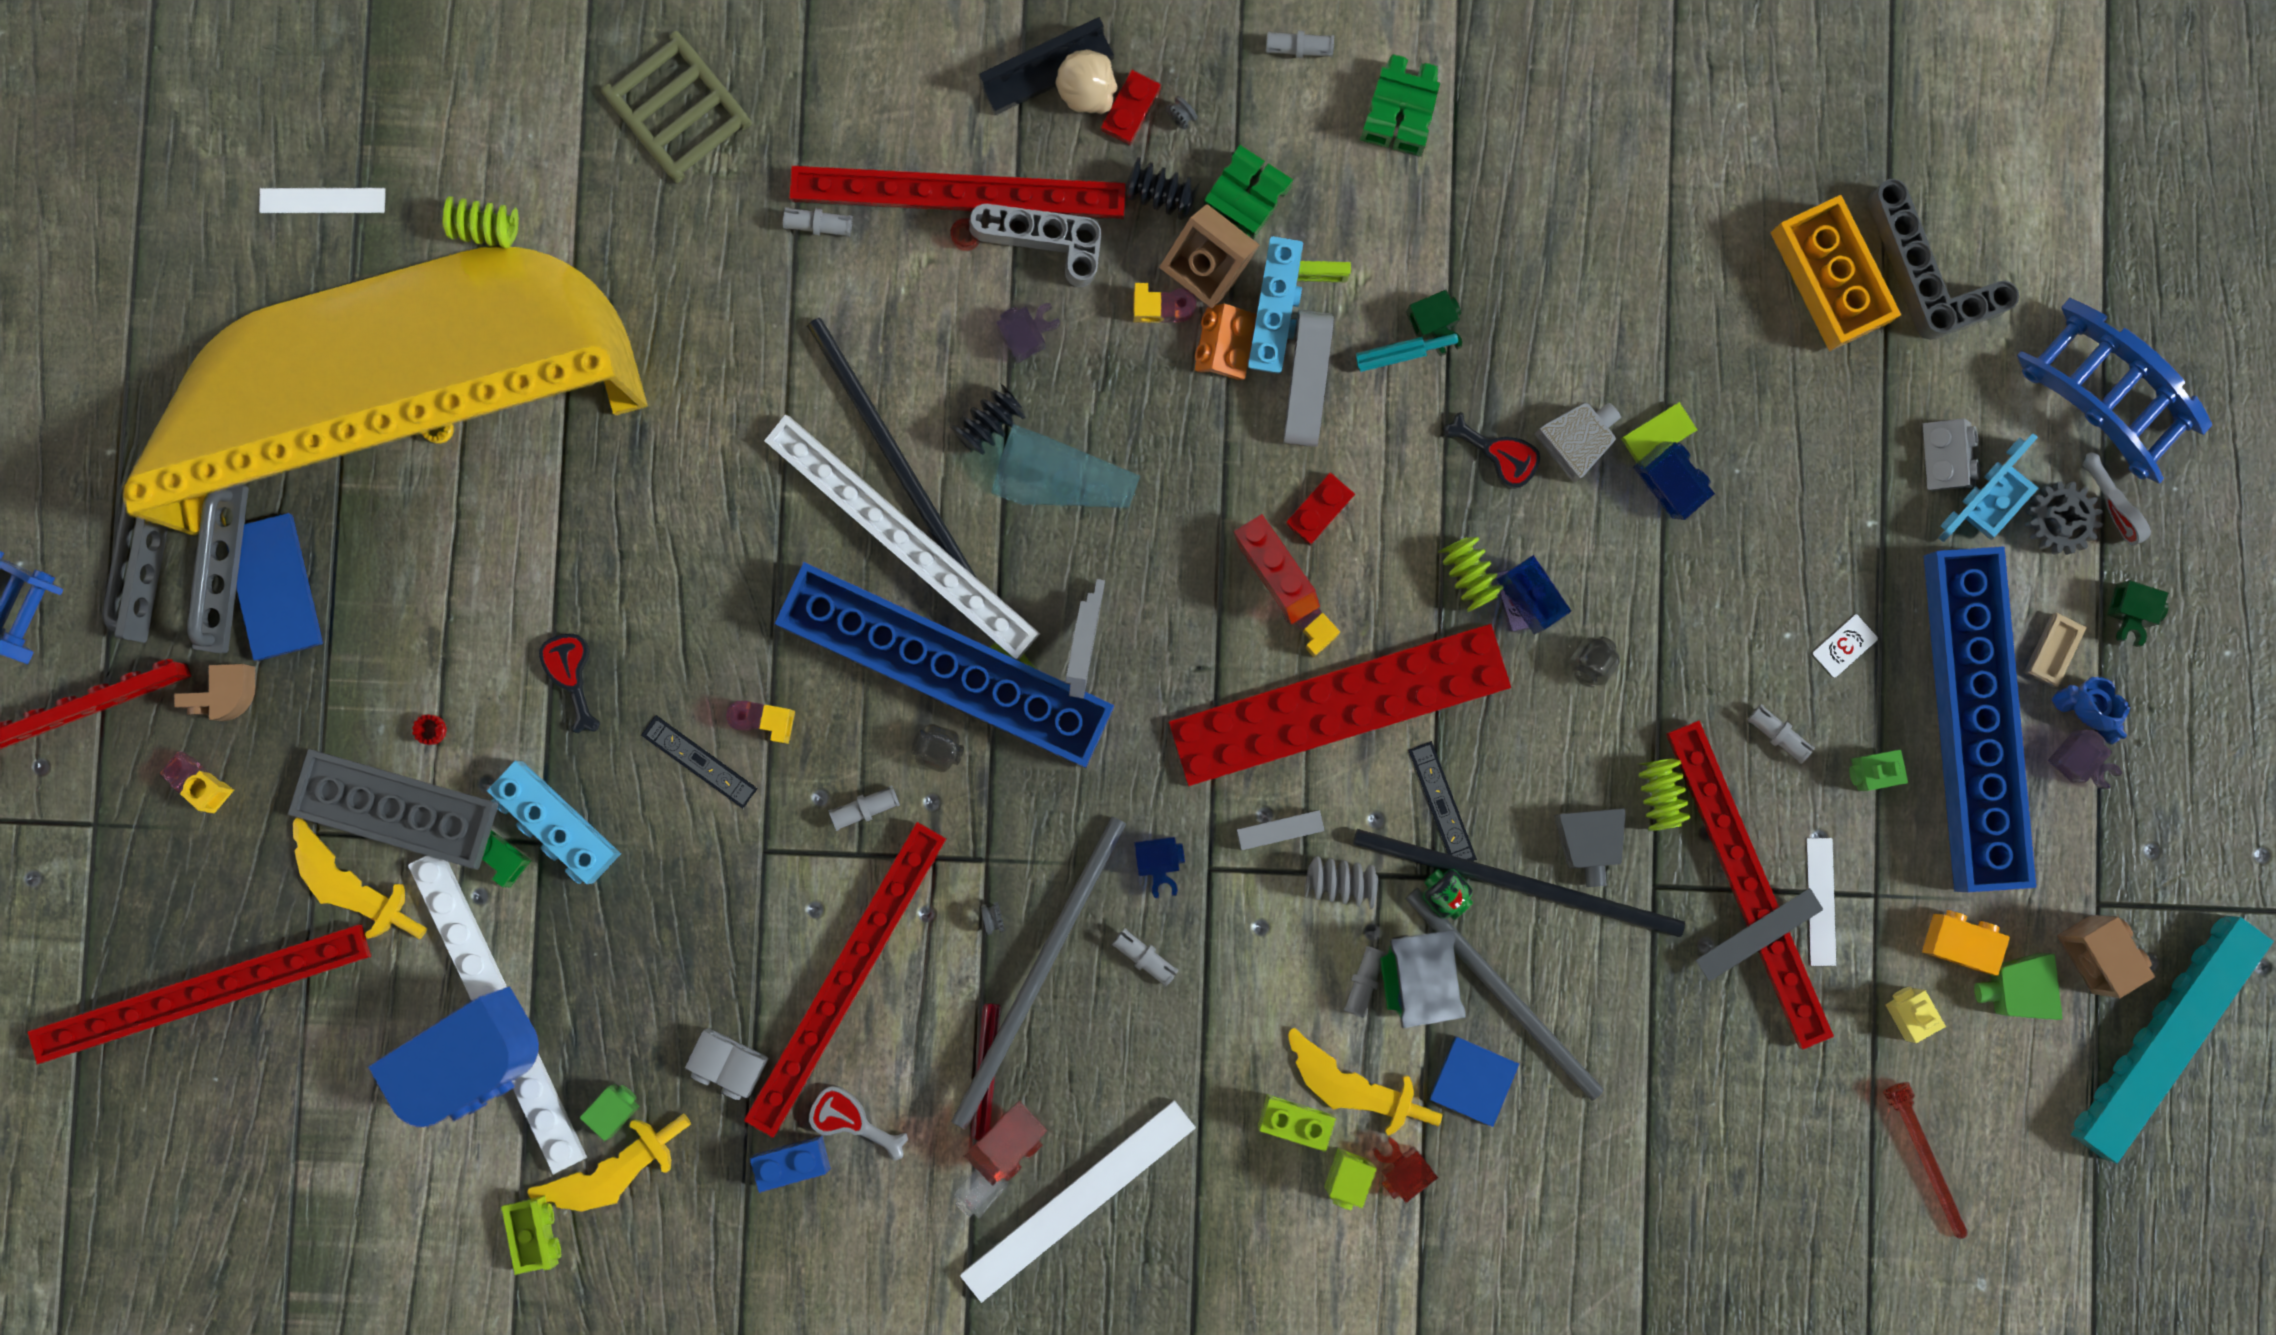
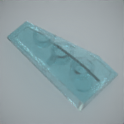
M1013 424L1000 459L991 493L1022 505L1041 504L1129 508L1141 476L1047 436Z

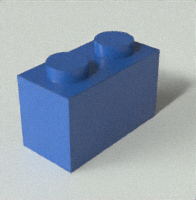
M823 1136L756 1153L750 1158L758 1192L825 1175L831 1169Z

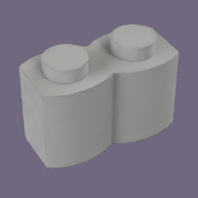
M707 1028L702 1031L685 1068L692 1072L690 1077L706 1085H709L711 1081L723 1087L721 1090L723 1094L740 1100L741 1096L745 1098L751 1096L769 1058L719 1032Z

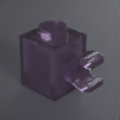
M1050 303L1042 304L1037 309L1034 320L1025 306L1020 310L1018 307H1013L1000 315L1001 320L996 322L997 328L1016 364L1046 349L1045 340L1041 334L1059 327V318L1051 322L1043 319V315L1052 310Z
M2093 730L2073 731L2048 759V762L2072 783H2085L2091 777L2094 784L2100 789H2109L2111 787L2104 779L2106 771H2109L2113 776H2120L2122 774V770L2117 765L2112 763L2103 764L2112 751L2104 745L2106 743L2105 739Z

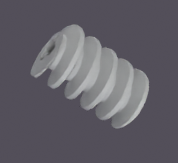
M1315 856L1307 872L1305 898L1310 890L1314 889L1316 900H1320L1324 891L1328 892L1329 902H1333L1337 894H1341L1342 902L1346 905L1350 897L1355 896L1356 906L1360 907L1364 898H1368L1369 907L1373 909L1378 888V876L1376 875L1374 865H1368L1363 873L1361 864L1356 862L1349 871L1348 862L1342 860L1336 869L1333 858L1327 859L1322 867L1320 856Z

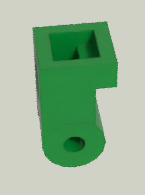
M490 831L482 860L497 871L492 878L493 881L502 888H511L532 860L496 832Z

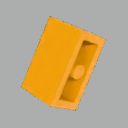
M1947 910L1946 915L1933 914L1922 953L1984 974L1999 975L2010 936L1999 933L2000 927L1988 922L1979 921L1978 926L1966 922L1968 916L1955 911Z

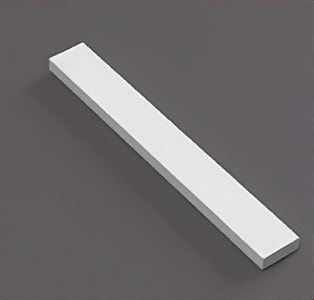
M1173 1100L964 1270L960 1277L982 1303L1186 1137L1196 1126L1176 1101Z

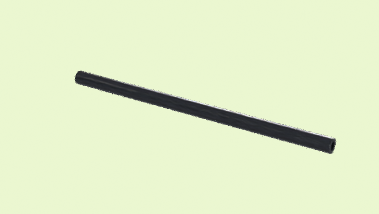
M821 317L814 319L807 325L809 331L936 543L977 578Z
M1357 829L1354 836L1353 845L1443 871L1454 869L1461 876L1681 938L1685 929V921L1365 830Z

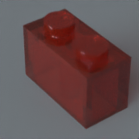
M1018 1101L999 1118L964 1157L992 1186L1002 1178L1008 1182L1022 1168L1018 1162L1024 1156L1030 1159L1043 1146L1039 1140L1048 1130Z

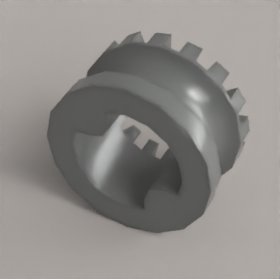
M1177 96L1174 99V105L1168 104L1165 109L1169 113L1168 115L1172 117V120L1176 119V125L1178 124L1180 128L1186 130L1188 122L1197 120V115L1182 97Z
M994 902L992 907L981 905L987 935L992 934L995 929L1000 932L1005 931L1003 919L1000 917L1002 914L1000 913L999 903Z

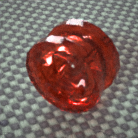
M969 218L957 220L950 230L953 244L962 251L973 250L980 243L972 233V240L969 242H965L964 238L962 242L957 239L960 237L959 230L966 227V230H969Z

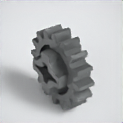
M2062 481L2052 484V488L2045 486L2039 489L2041 495L2031 497L2030 501L2035 507L2025 510L2026 514L2032 516V520L2026 522L2025 527H2034L2035 532L2031 534L2030 538L2031 540L2036 538L2042 540L2039 545L2040 549L2052 546V554H2059L2063 550L2065 555L2075 553L2076 549L2080 551L2088 548L2086 541L2090 542L2098 538L2092 530L2102 527L2103 524L2096 521L2095 516L2102 514L2103 511L2093 508V504L2098 499L2097 497L2090 499L2086 497L2088 493L2087 487L2076 491V482L2067 483L2064 487ZM2059 497V500L2055 501L2054 506L2047 507V504L2053 498ZM2073 530H2081L2075 538L2068 540L2072 536Z

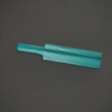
M1451 334L1424 341L1423 337H1418L1356 353L1357 366L1360 372L1424 357L1427 356L1426 351L1457 344L1458 336L1457 334Z

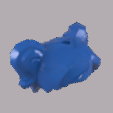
M2098 676L2090 677L2079 687L2069 685L2068 688L2057 691L2052 698V702L2058 710L2062 712L2074 710L2077 717L2092 729L2098 730L2100 737L2107 744L2113 745L2121 738H2126L2127 734L2124 732L2123 723L2130 711V707H2128V702L2122 696L2115 695V686L2110 680L2099 678Z

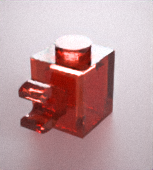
M1389 1136L1386 1139L1391 1144L1392 1150L1388 1155H1382L1376 1147L1372 1151L1380 1162L1391 1163L1381 1171L1386 1177L1382 1185L1394 1200L1400 1196L1407 1203L1438 1179V1177L1414 1146L1402 1154L1398 1143Z

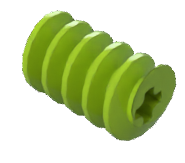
M448 196L443 208L442 224L449 239L456 240L460 237L465 242L473 239L477 244H483L486 241L489 246H496L499 243L502 248H509L512 246L518 233L519 215L516 207L513 209L511 216L508 215L506 205H501L498 213H494V205L490 202L487 203L485 210L481 211L480 201L474 200L471 209H468V203L465 198H461L458 207H455L453 196Z
M1478 536L1466 537L1438 551V553L1449 552V555L1443 560L1444 565L1455 564V567L1449 572V576H1461V579L1455 584V588H1467V591L1461 596V600H1473V603L1467 609L1468 612L1498 598L1497 595L1504 588L1503 585L1492 586L1491 584L1498 576L1497 573H1485L1492 563L1491 561H1479V558L1486 551L1485 549H1473V546L1480 540Z
M1665 759L1638 764L1647 766L1646 770L1638 774L1639 778L1649 780V783L1641 787V791L1652 793V796L1643 800V804L1654 806V810L1645 815L1646 818L1657 821V823L1648 827V831L1683 826L1682 823L1691 818L1690 814L1679 812V809L1688 805L1687 800L1677 798L1678 795L1686 791L1685 787L1674 784L1683 778L1682 773L1672 772L1673 768L1681 764L1680 760Z

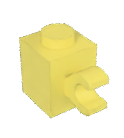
M1906 987L1893 994L1894 1000L1885 1004L1905 1041L1918 1043L1946 1027L1926 990Z

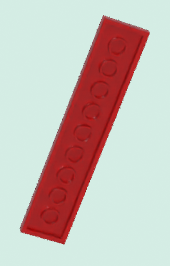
M1488 624L1175 719L1168 723L1189 787L1501 692L1512 687L1492 624Z

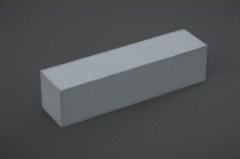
M1320 810L1236 830L1241 850L1325 831Z

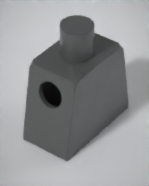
M1625 809L1555 814V823L1568 868L1584 867L1586 887L1607 886L1605 865H1616L1622 862Z

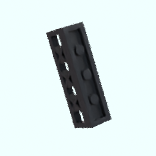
M1100 17L979 73L981 88L994 114L998 115L1056 87L1059 67L1066 57L1075 51L1091 50L1106 55L1110 61L1113 60L1114 53L1104 35V25Z

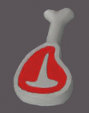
M2093 452L2088 453L2082 466L2090 472L2105 495L2108 511L2122 537L2130 545H2136L2148 539L2151 535V530L2142 513L2116 488L2104 469L2100 456Z
M832 1085L824 1088L814 1101L809 1114L810 1125L819 1134L833 1135L845 1131L854 1135L864 1136L883 1146L888 1151L892 1160H899L904 1155L902 1146L908 1141L907 1133L890 1135L871 1125L867 1120L861 1103L854 1095L842 1087Z

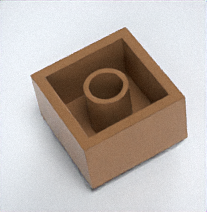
M1206 204L1190 217L1159 268L1209 307L1213 308L1229 293L1260 245Z
M2090 915L2057 935L2092 994L2121 998L2155 977L2150 969L2152 963L2143 950L2137 948L2131 938L2133 937L2132 929L2126 921L2119 917Z

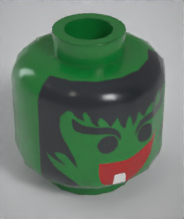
M1437 869L1423 882L1427 886L1423 892V899L1441 919L1451 917L1455 920L1473 904V901L1470 899L1473 895L1472 887L1454 869H1449L1444 873Z

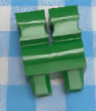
M1392 54L1386 67L1381 69L1369 108L1370 113L1367 116L1360 141L1389 148L1397 123L1396 118L1400 113L1402 114L1401 119L1403 121L1400 123L1392 149L1421 157L1426 147L1429 133L1428 127L1432 121L1437 93L1440 87V82H1437L1438 66L1421 63L1418 75L1414 76L1405 73L1408 59Z
M1239 144L1231 157L1230 165L1224 168L1221 176L1205 198L1204 206L1208 204L1254 240L1273 214L1278 204L1277 199L1279 195L1284 197L1292 188L1293 179L1269 163L1264 168L1265 161ZM1259 176L1257 184L1252 186L1250 192H1247L1252 177L1256 179Z

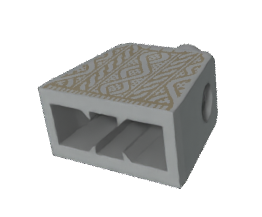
M1584 403L1545 424L1534 435L1573 483H1575L1589 471L1616 440L1609 427L1617 422L1621 416L1611 403H1607L1597 412L1588 403Z

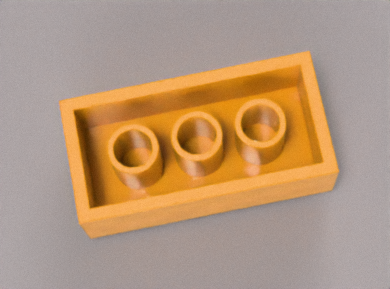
M1842 195L1781 222L1770 233L1829 352L1883 327L1901 316Z

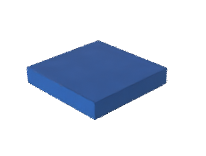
M1455 1036L1429 1099L1494 1127L1519 1063Z

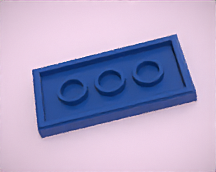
M287 513L244 524L236 588L253 660L261 661L323 645L293 515Z

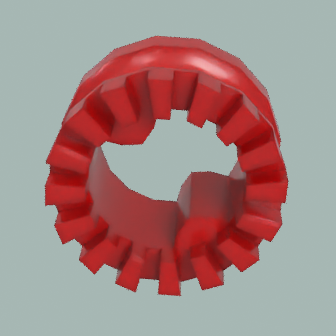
M422 715L414 721V726H412L414 738L419 743L426 745L440 743L447 733L444 720L435 715ZM429 720L437 724L434 729L436 736L432 739H426L423 736V733L426 731L423 725Z

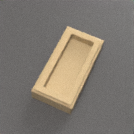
M2057 612L2052 613L2024 674L2052 688L2059 687L2087 627Z

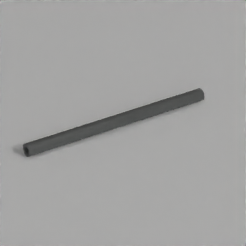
M1418 887L1405 898L1435 932L1454 930L1455 942L1453 949L1457 956L1591 1101L1599 1097L1604 1091L1602 1086L1447 919H1441L1424 901L1421 890Z

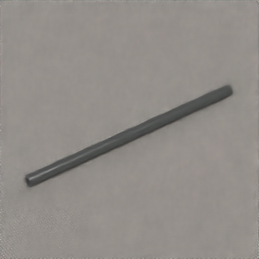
M1113 816L1110 818L951 1121L953 1124L966 1130L1118 842L1126 826V823Z

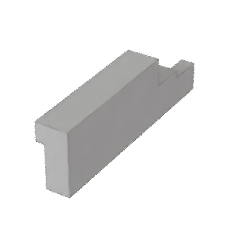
M1097 579L1094 594L1088 593L1087 601L1080 602L1066 675V682L1071 683L1069 696L1084 698L1105 580Z

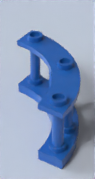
M2069 298L2061 307L2067 320V327L2038 358L2023 351L2017 355L2023 368L2022 373L2029 381L2045 385L2085 413V418L2092 425L2100 427L2118 447L2129 464V470L2136 477L2143 480L2148 478L2160 484L2164 478L2156 464L2159 458L2185 430L2189 431L2191 429L2204 435L2212 426L2210 418L2198 397L2192 396L2190 398L2181 386L2185 383L2184 379L2155 350L2125 327L2119 332L2104 321L2107 319V316L2075 299ZM2083 334L2098 342V347L2070 377L2050 365L2077 335ZM2110 353H2114L2129 365L2130 370L2105 398L2100 401L2081 385ZM2140 378H2144L2156 391L2157 396L2128 427L2112 409ZM2167 406L2174 422L2152 447L2147 450L2138 437Z
M0 551V568L12 574L0 598V655L28 664L34 652L24 646L26 640L23 637L45 590L61 595L63 588L53 583L56 577L37 569L31 572L2 559L4 552ZM24 582L32 584L10 632H5L6 628L3 626Z

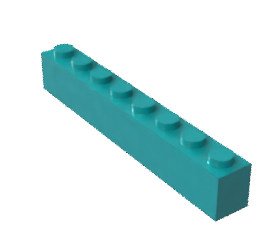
M2225 916L2216 921L2210 931L2212 935L2206 944L2200 946L2191 957L2192 963L2186 972L2177 976L2172 983V992L2166 1000L2161 1001L2152 1012L2153 1018L2148 1026L2142 1028L2133 1039L2134 1045L2131 1050L2115 1063L2113 1067L2114 1074L2107 1083L2102 1084L2094 1094L2095 1101L2088 1110L2083 1111L2075 1120V1129L2070 1135L2102 1159L2118 1164L2274 943L2271 938L2242 917Z

